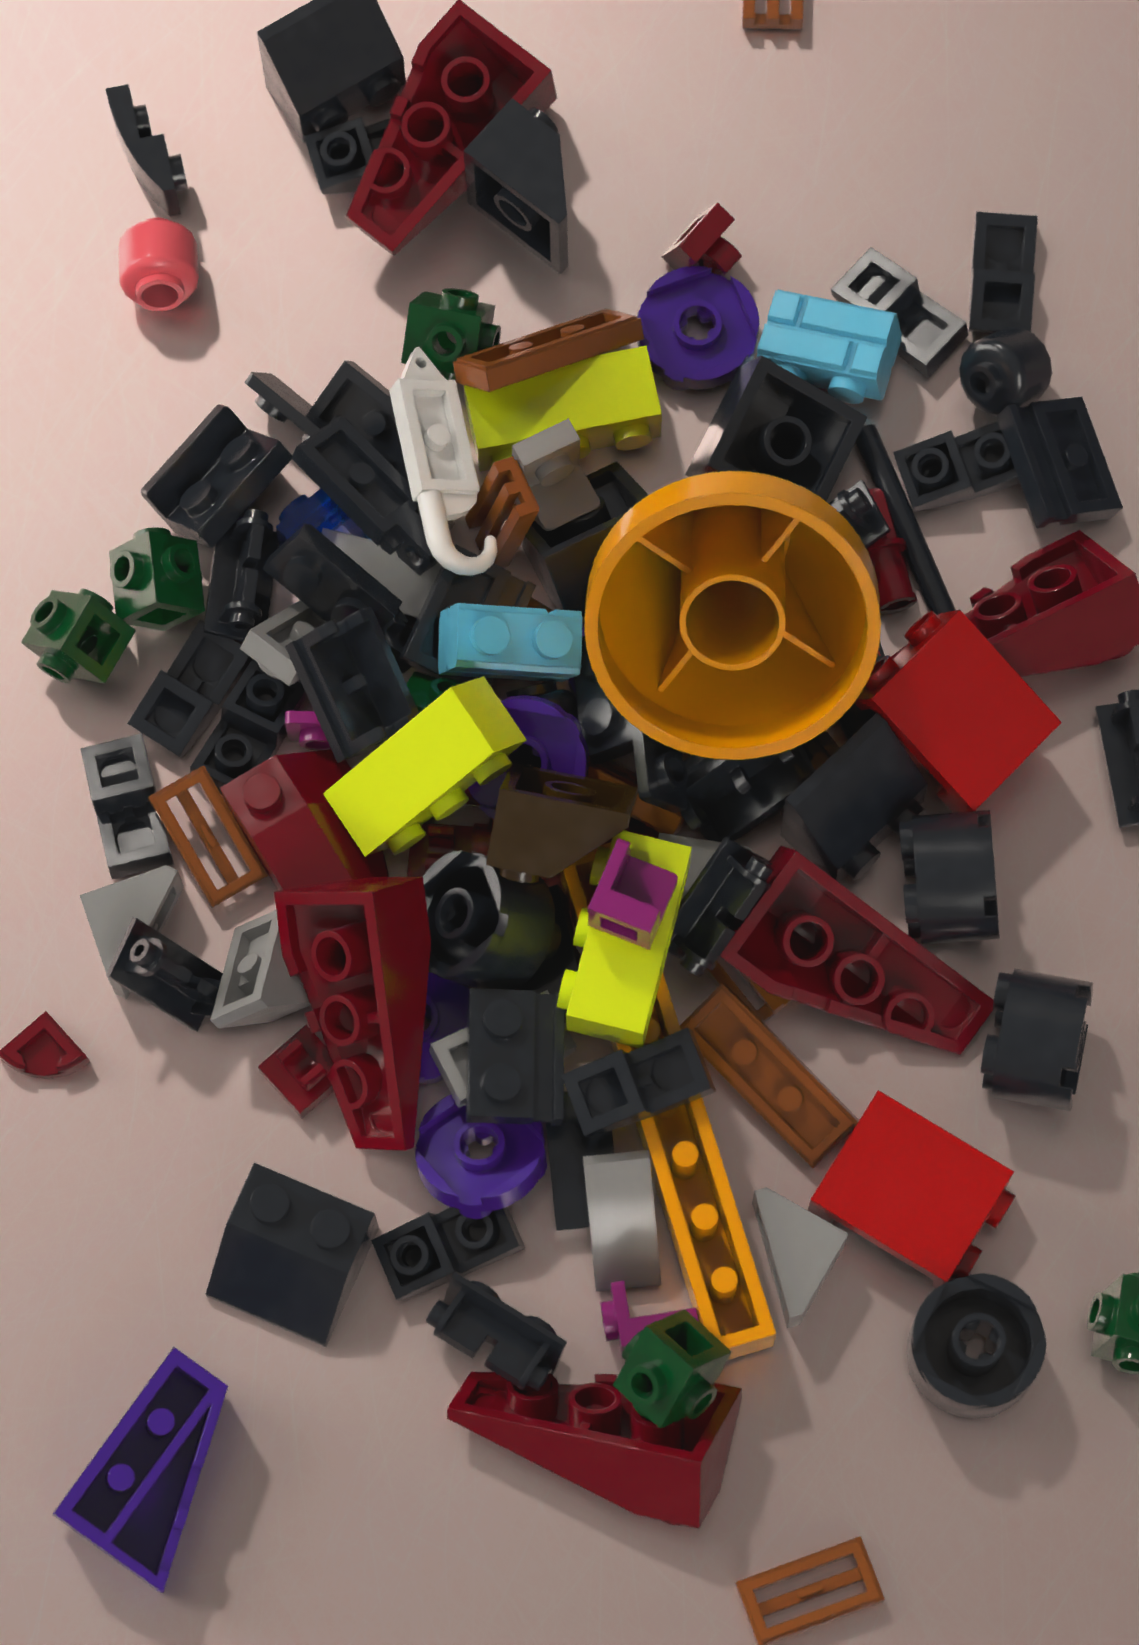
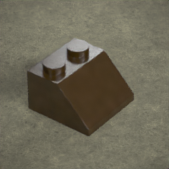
M512 762V766L509 768L499 790L486 866L500 868V875L502 877L517 882L535 883L538 882L539 876L552 878L628 828L638 797V787Z

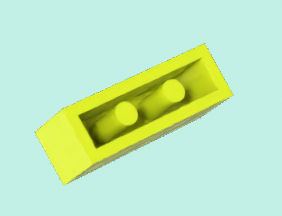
M647 346L596 355L490 392L464 385L465 404L480 472L490 470L493 462L512 457V445L568 418L580 438L579 459L588 456L591 450L615 446L619 450L638 449L649 444L652 438L661 437L662 412Z
M483 676L450 687L326 790L323 795L365 857L390 848L393 854L397 855L416 844L426 835L422 825L434 816L439 821L467 803L469 798L464 791L477 781L480 786L485 785L512 766L508 755L527 741V739Z
M623 830L612 838L610 848L602 846L597 848L589 884L598 886L616 841L620 838L631 843L632 857L675 873L678 877L677 886L650 950L588 926V908L582 907L576 926L573 946L582 947L583 952L578 971L565 970L558 995L557 1008L567 1010L566 1030L640 1048L644 1046L691 865L692 847Z

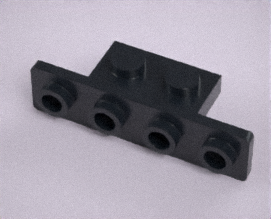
M354 361L343 362L313 406L271 373L251 372L245 380V384L259 394L255 399V403L264 412L281 422L289 419L305 432L301 437L302 442L339 416H344L408 481L389 390ZM453 520L448 521L450 531L455 525Z
M583 636L580 675L574 677L578 721L588 745L589 762L599 765L634 751L639 798L643 802L673 813L686 810L688 808L686 793L688 773L683 761L682 752L663 745L647 736L618 712L603 692L595 677L586 649L585 636Z

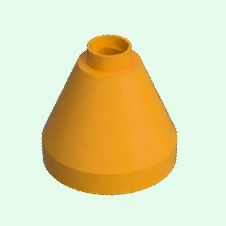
M743 471L711 472L691 476L656 490L626 512L611 529L595 557L589 576L585 608L586 649L592 670L603 692L618 712L644 734L663 745L699 757L723 760L755 759L775 755L810 741L837 722L859 697L872 673L880 644L881 619L878 583L874 566L859 535L833 506L818 495L790 481L766 474Z

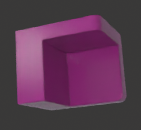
M618 838L589 904L588 926L650 950L677 886V875L632 857L631 843Z

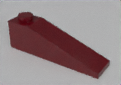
M457 0L419 43L411 61L412 69L401 95H397L390 111L391 118L379 147L373 151L346 214L349 222L393 256L467 190L464 150L512 98L528 111L533 107L541 110L543 113L557 99L552 70L461 0Z
M1080 529L1023 557L1010 567L1013 579L995 592L993 589L983 587L970 597L973 609L965 614L1021 677L1101 664L1107 660L1124 657L1135 646L1139 645V583L1136 573ZM906 646L892 655L891 658L894 659Z
M331 749L274 755L220 787L228 808L278 891L371 877H389L383 850L365 857L323 795L326 790L352 770L346 760L337 763Z
M780 845L769 860L772 863L770 867L774 869L768 878L772 883L769 890H764L744 921L736 917L734 918L730 927L736 933L720 957L772 995L793 1000L840 1017L858 1021L961 1055L992 1013L994 1000L798 851Z
M371 877L274 892L282 957L290 977L299 975L312 1007L311 1011L305 1013V1017L312 1034L319 1031L322 1033L333 1062L328 1077L356 1149L406 1151L414 1148L431 949L423 877Z
M470 1372L447 1407V1419L635 1515L662 1520L670 1525H685L700 1529L721 1488L742 1400V1388L714 1383L713 1386L717 1389L716 1397L700 1416L692 1420L684 1417L660 1429L651 1420L641 1416L635 1410L632 1403L613 1386L617 1374H595V1382L586 1384H559L557 1378L550 1374L543 1387L537 1392L529 1386L522 1391L495 1372Z

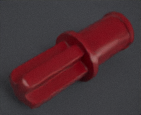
M872 488L869 491L891 531L866 549L877 578L880 613H894L913 606L917 602L916 593L913 592L903 557V552L907 548L906 542L903 538L897 537L885 493L880 488Z

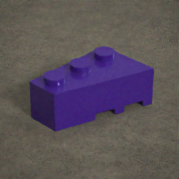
M173 1347L53 1513L54 1517L159 1593H163L228 1385Z

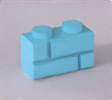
M777 289L769 309L767 324L764 325L758 344L757 358L764 356L815 387L828 390L829 395L841 402L860 404L863 402L864 397L882 401L891 376V368L894 366L900 347L902 334L896 313Z
M456 603L440 613L439 675L484 676L485 678L564 682L569 678L580 675L582 612L553 610L548 613L546 609Z

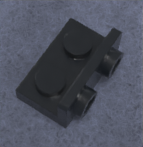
M218 404L143 486L141 495L176 534L188 539L197 540L198 543L213 548L291 461L292 455L279 440L248 429L228 406Z

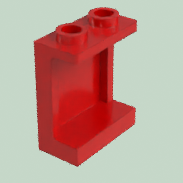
M960 609L938 615L934 611H930L909 628L904 635L909 644L894 659L887 655L874 664L865 688L854 703L860 710L871 709L875 713L878 712L887 721L895 735L943 786L936 795L953 813L973 812L1062 722Z
M878 1090L810 1199L808 1211L829 1223H832L833 1220L839 1222L933 1280L932 1287L937 1288L949 1282L951 1278L956 1279L970 1274L983 1251L973 1245L974 1240L985 1223L995 1229L998 1227L1016 1197L1015 1194L1006 1190L1014 1171Z

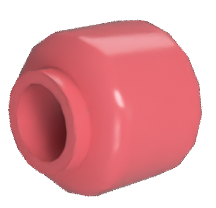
M155 217L133 225L121 236L118 247L119 284L125 296L144 309L163 312L176 308L182 302L189 299L196 291L199 279L197 243L192 232L182 224L165 218Z

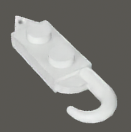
M416 347L408 358L401 378H398L389 390L412 500L418 502L426 543L437 562L443 568L455 574L466 576L481 574L490 568L495 561L498 553L496 538L491 535L487 536L484 540V550L477 557H468L460 553L453 545L448 525L449 520H456L469 512L477 502V493L480 491L456 381L446 380L422 349Z

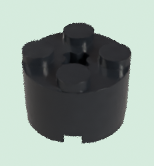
M990 810L913 815L912 821L899 822L905 877H916V884H903L908 935L913 939L921 938L922 944L1000 939Z
M466 851L450 852L438 859L423 875L431 936L429 972L441 978L473 988L515 990L525 984L536 973L544 959L553 957L561 944L562 933L559 925L555 923V908L551 892L541 876H539L538 882L535 883L509 880L500 875V868L486 866L487 855Z
M1014 969L1013 974L999 972L993 1011H996L994 1027L1000 1028L999 1036L987 1034L981 1063V1073L984 1074L982 1088L992 1090V1097L1071 1111L1072 1094H1076L1088 1030V1024H1086L1084 1018L1086 1007L1091 1006L1093 982L1021 969Z
M985 1273L956 1278L935 1288L921 1304L911 1326L907 1341L909 1375L921 1393L943 1411L966 1418L994 1417L1017 1403L1038 1375L1046 1353L1045 1331L1031 1298L1020 1287L1009 1280ZM974 1333L981 1334L986 1338L984 1349L992 1354V1356L986 1353H982L977 1359L967 1356L965 1354L967 1345L959 1340V1338L969 1341Z

